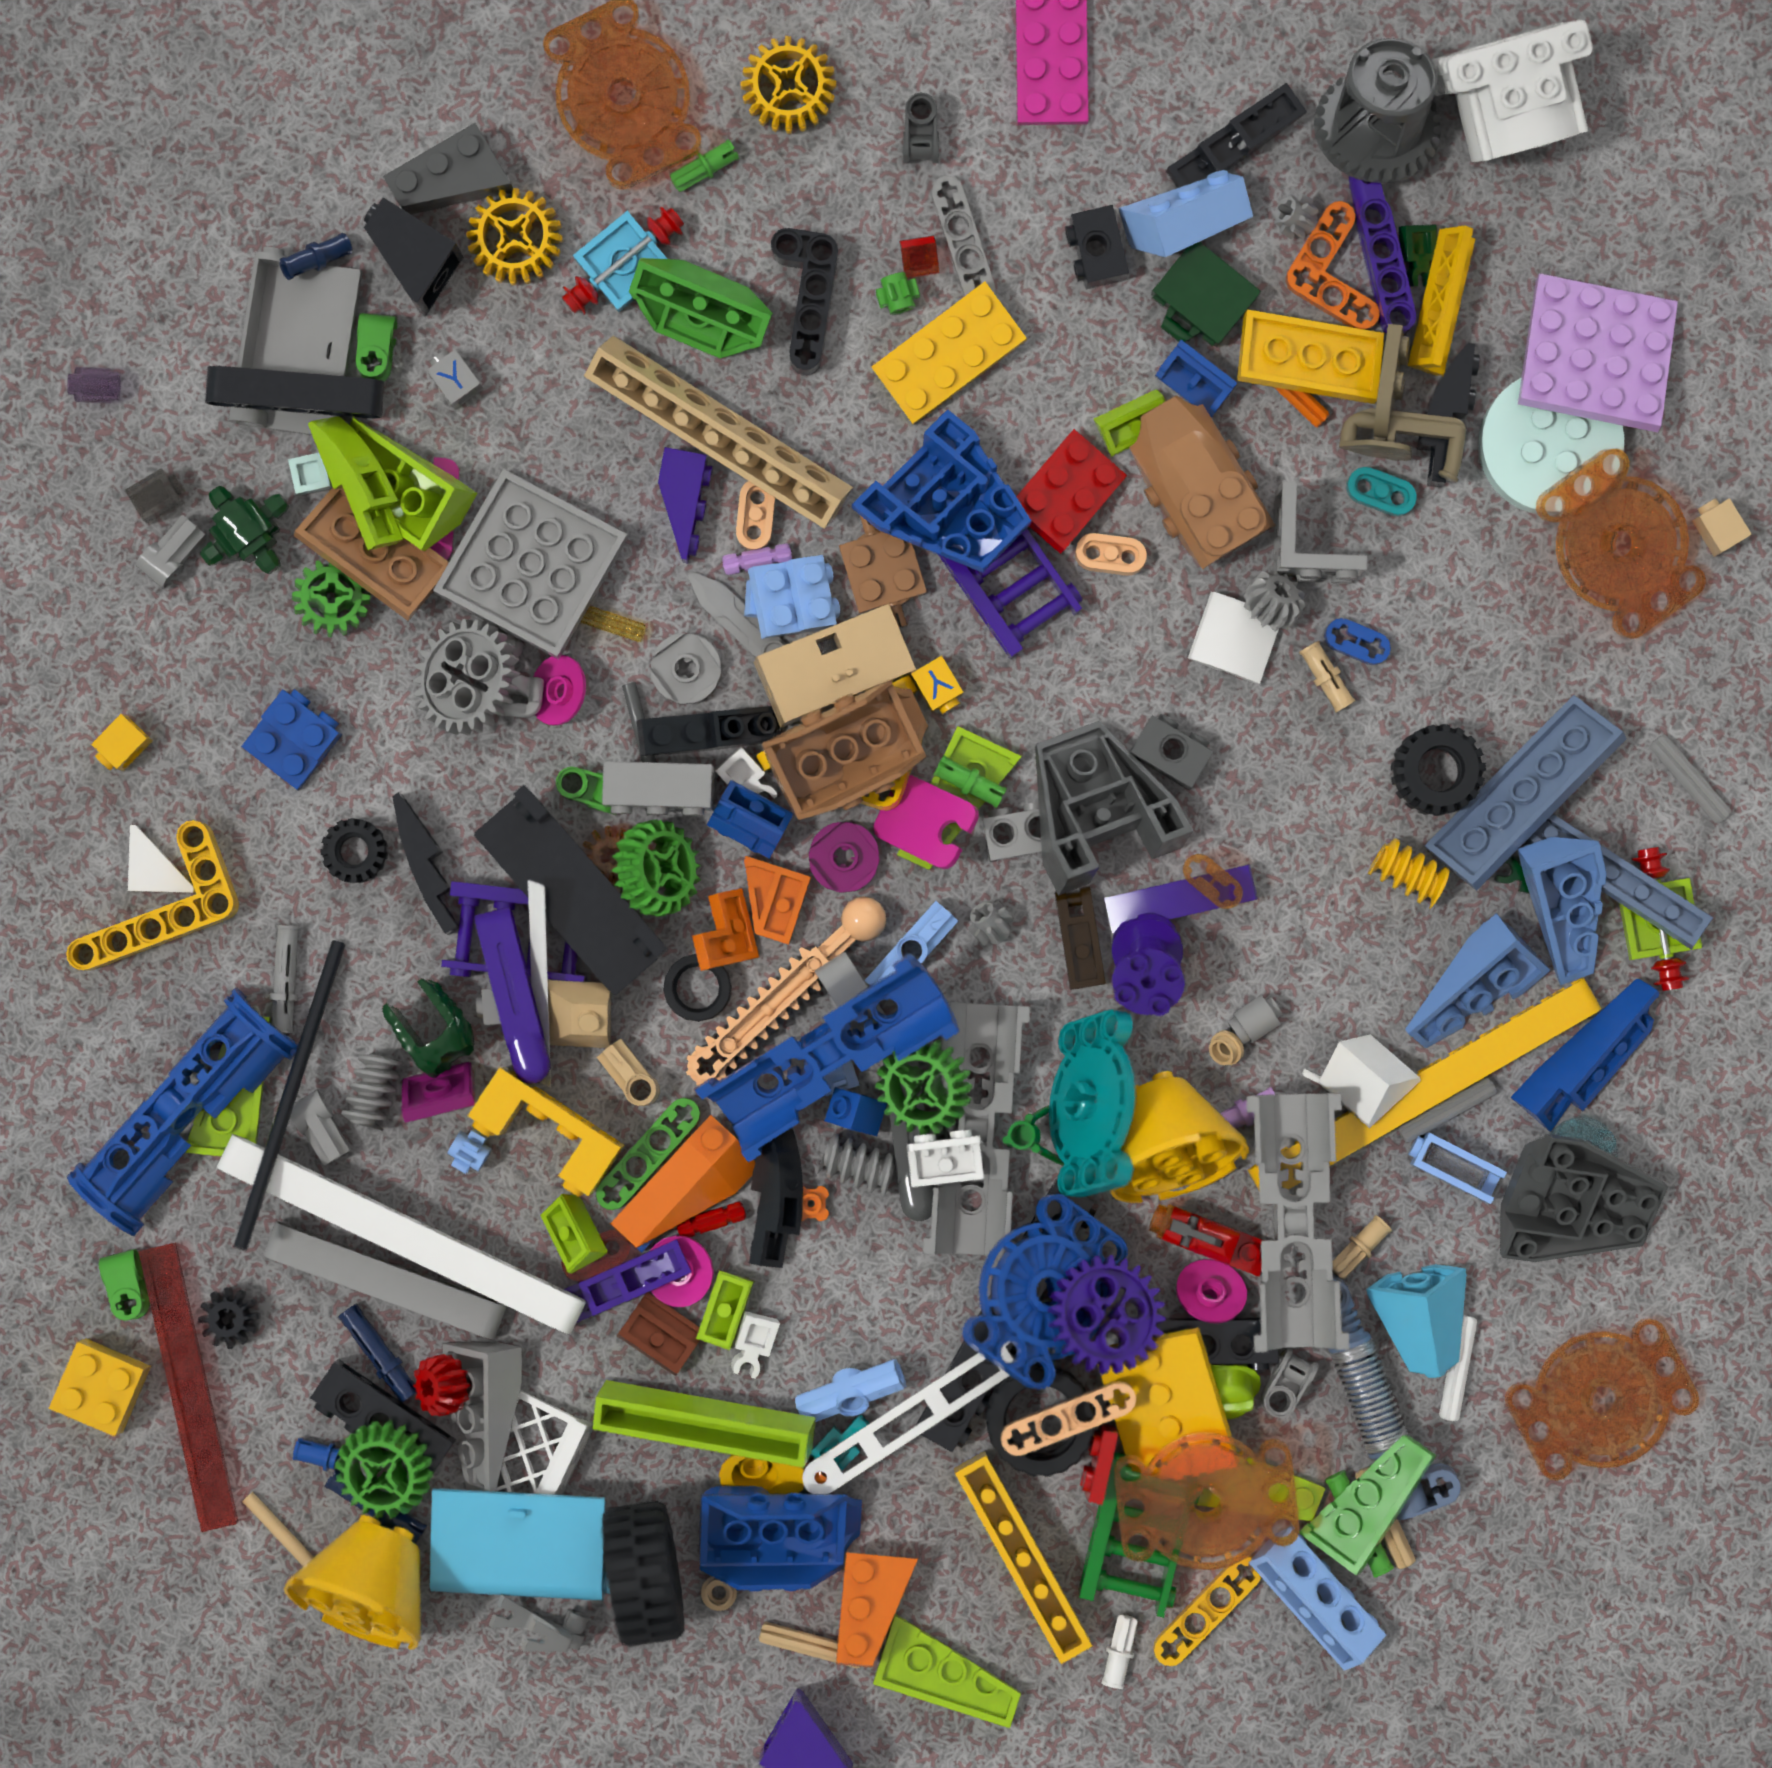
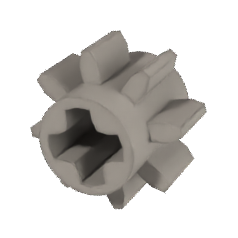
M1303 193L1298 198L1289 194L1288 197L1278 203L1275 209L1276 219L1274 224L1281 227V234L1290 239L1295 234L1304 238L1305 235L1315 229L1318 222L1317 213L1319 209L1312 205L1313 199Z
M998 900L993 905L990 902H983L972 910L970 920L973 924L967 928L983 946L988 942L999 944L1010 935L1011 926L1009 922L1014 917Z

